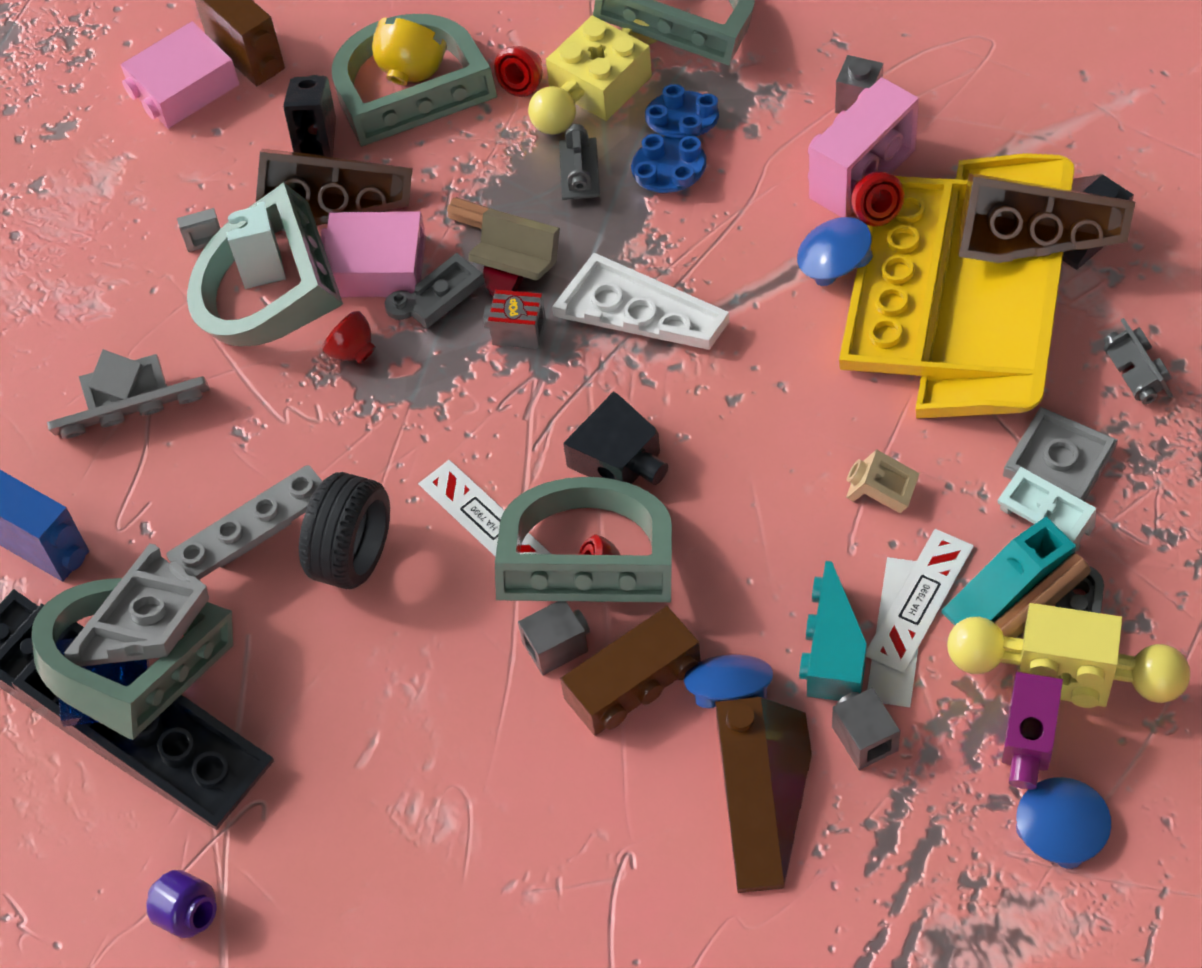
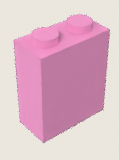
M193 21L120 64L126 78L122 81V84L128 95L133 100L138 98L149 117L153 120L158 118L168 129L240 85L232 59Z
M421 211L329 213L328 226L321 230V241L341 297H388L396 291H407L411 294L415 291V285L421 281L426 242Z

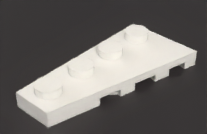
M597 253L591 255L552 306L553 317L710 350L730 322L728 311Z

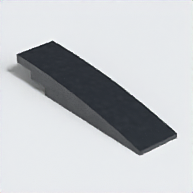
M13 589L0 603V688L124 772L217 830L274 762L273 757L183 695H180L133 740L65 703L45 685L34 663L32 626L44 604L41 603L38 606ZM77 622L64 630L56 642L57 649L64 657V652L84 628ZM134 661L80 666L123 686H129L146 671Z

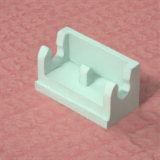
M259 202L255 207L231 213L228 216L230 224H237L241 221L248 222L243 228H236L226 232L244 288L248 289L285 280L286 276L280 250L265 202Z
M1022 467L1019 468L998 499L1001 511L1007 514L1014 512L1033 524L1047 516L1076 545L1075 552L1080 548V541L1083 535L1089 536L1095 528V507Z

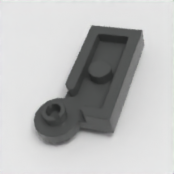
M456 253L417 283L412 294L407 291H396L390 294L384 303L386 313L395 320H404L412 316L425 328H429L485 283L483 273Z

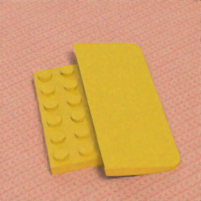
M1022 153L959 160L956 179L895 176L903 185L905 193L904 203L899 214L888 224L878 227L867 225L872 236L870 249L873 257L869 264L857 268L839 356L840 370L921 376L915 409L916 419L1023 413L1038 406L1044 395L1063 252L1039 257L1014 259L1013 261L1002 263L959 257L961 216L969 173L1072 190L1074 165L1067 157L1053 154Z

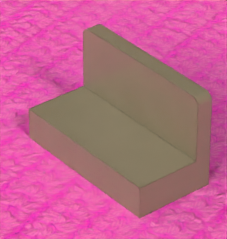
M489 208L483 213L481 242L469 252L468 260L533 280H539L557 262L560 228Z

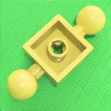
M593 15L590 16L546 58L549 87L540 89L531 98L528 107L530 121L542 133L549 135L562 133L572 125L575 119V104L607 121L652 77L649 45L658 40L633 32L629 28L619 30ZM635 19L633 21L642 26H649L647 23L639 19Z
M1029 603L1023 639L1004 636L1001 629L987 618L969 617L953 627L947 641L948 653L952 662L964 672L984 674L996 668L1000 662L1019 665L1018 672L1063 679L1060 700L1070 701L1084 708L1106 707L1113 680L1131 682L1135 690L1143 698L1156 703H1166L1177 699L1185 692L1190 682V666L1188 661L1180 651L1169 645H1151L1142 649L1136 656L1119 654L1122 616Z

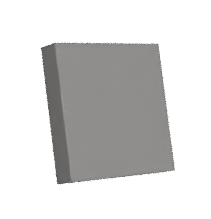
M1040 407L1006 463L1003 476L1012 480L1019 468L1022 467L1085 502L1116 449L1118 440Z

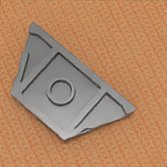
M149 543L64 652L65 657L78 666L167 657L209 600L206 585L195 576L187 575L185 568L176 561L169 563L161 556L160 548Z

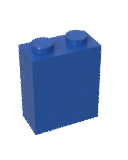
M0 470V546L63 582L72 571L81 566L85 556L89 553V549L67 507Z

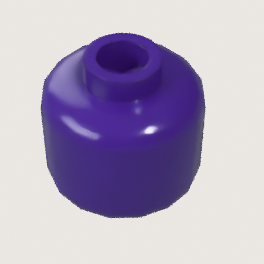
M171 870L162 875L150 887L146 902L147 915L151 923L179 938H191L206 930L214 920L217 911L216 897L212 886L183 870Z

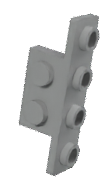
M157 354L134 360L143 366L130 398L120 400L90 389L88 385L93 373L79 376L88 410L49 421L47 425L49 431L55 436L61 435L62 439L73 438L86 432L85 427L100 423L101 427H109L124 422V416L139 411L140 415L144 416L162 411L164 409L163 404L178 400L179 404L197 401L203 397L202 392L209 391L210 388L204 376L167 386Z
M304 466L168 551L166 555L169 562L176 561L185 568L187 575L195 576L200 580L217 568L226 566L303 515L322 480L311 466Z

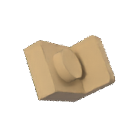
M876 449L864 461L858 459L852 466L847 477V481L851 485L846 498L854 502L860 496L866 494L901 513L909 506L920 473Z

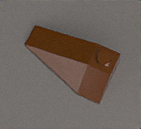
M261 149L256 202L284 182L308 201L316 226L328 224L329 213L386 212L409 207L413 168Z
M969 173L962 208L958 256L1002 263L1020 258L1039 257L1057 252L1128 242L1136 202Z
M762 697L715 702L737 892L745 893L782 889L785 887L795 839V830L812 758L806 713Z

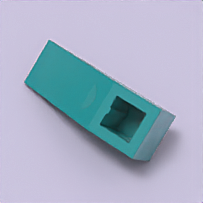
M1047 516L1012 539L942 609V614L954 626L969 617H983L995 622L1071 554H1074L1076 545Z
M825 561L823 577L815 576L812 602L819 604L817 615H808L806 640L812 641L811 653H802L799 679L807 680V697L839 701L849 693H862L867 643L832 561Z

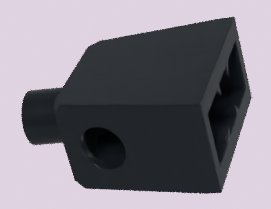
M311 75L290 79L283 108L293 152L333 157L336 115L328 78L326 76ZM313 124V128H317L316 135L308 132L309 127Z
M614 391L563 443L567 467L588 477L609 478L632 484L641 476L653 485H657L663 480L668 471V464L658 458L660 444L659 433L656 428Z

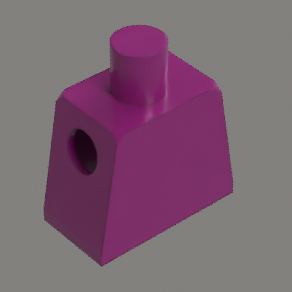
M1016 672L1002 755V763L1011 765L1009 784L1013 787L1028 790L1036 789L1039 770H1048L1054 745L1063 679Z

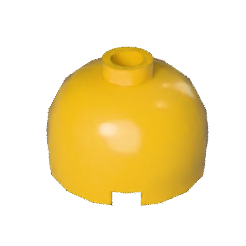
M382 18L378 22L373 36L372 51L378 67L387 73L386 78L392 83L406 86L408 82H421L431 77L443 61L447 50L445 40L442 39L441 44L433 40L435 32L418 23L396 18L394 24H386L387 18Z

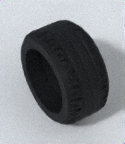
M336 472L320 483L306 509L299 538V560L305 574L309 578L343 589H354L370 577L382 554L390 522V500L382 484L375 480L345 472Z

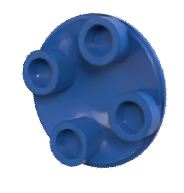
M671 84L665 86L662 90V95L656 97L648 104L645 110V120L653 131L671 138L696 137L710 131L719 120L718 99L712 94L685 91L681 85Z
M650 134L643 138L642 147L633 157L631 164L632 175L640 186L652 192L673 193L690 187L701 178L707 164L706 155L701 147V141L695 136L671 138L667 136L662 137L659 134Z
M852 217L835 218L817 226L805 237L799 247L797 254L799 268L806 276L814 279L817 285L827 286L832 284L836 278L851 272L855 268L866 266L873 257L870 249L872 236L868 226L861 220Z
M721 655L698 662V665L685 673L684 684L687 690L695 695L698 706L714 708L716 707L715 702L755 697L766 699L767 687L773 679V670L768 663L753 656Z
M1054 777L1042 780L1037 783L1036 789L1025 792L1017 808L1016 832L1018 836L1035 854L1050 862L1058 863L1066 869L1076 868L1082 862L1097 855L1104 848L1110 836L1111 815L1107 804L1096 790L1076 779Z

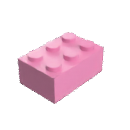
M882 77L870 88H865L860 93L857 101L847 111L840 112L833 124L823 134L816 135L811 141L808 148L809 198L840 217H849L854 212L851 197L856 183L870 173L885 172L892 174L915 151L919 98Z

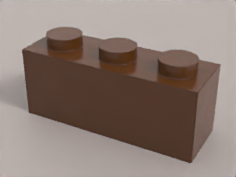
M666 606L561 677L560 681L564 699L594 736L605 729L611 730L620 725L625 720L627 714L639 705H647L656 700L665 687L677 679L684 680L685 673L701 661L700 644L672 610Z

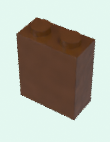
M195 0L205 34L232 59L233 65L256 87L285 69L272 18L253 0Z

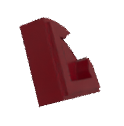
M484 266L483 269L484 282L492 297H494L495 289L517 291L523 280V276Z

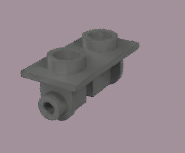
M573 124L566 131V140L559 141L562 200L600 197L596 137L588 138V132L581 124Z
M1124 318L1121 319L1126 330L1120 334L1118 332L1108 334L1104 338V351L1109 355L1119 372L1134 365L1133 369L1122 375L1134 398L1137 401H1142L1143 404H1149L1158 397L1157 392L1163 389L1169 398L1173 397L1166 384L1172 377L1160 358L1152 361L1146 353L1152 346L1140 327L1132 331Z

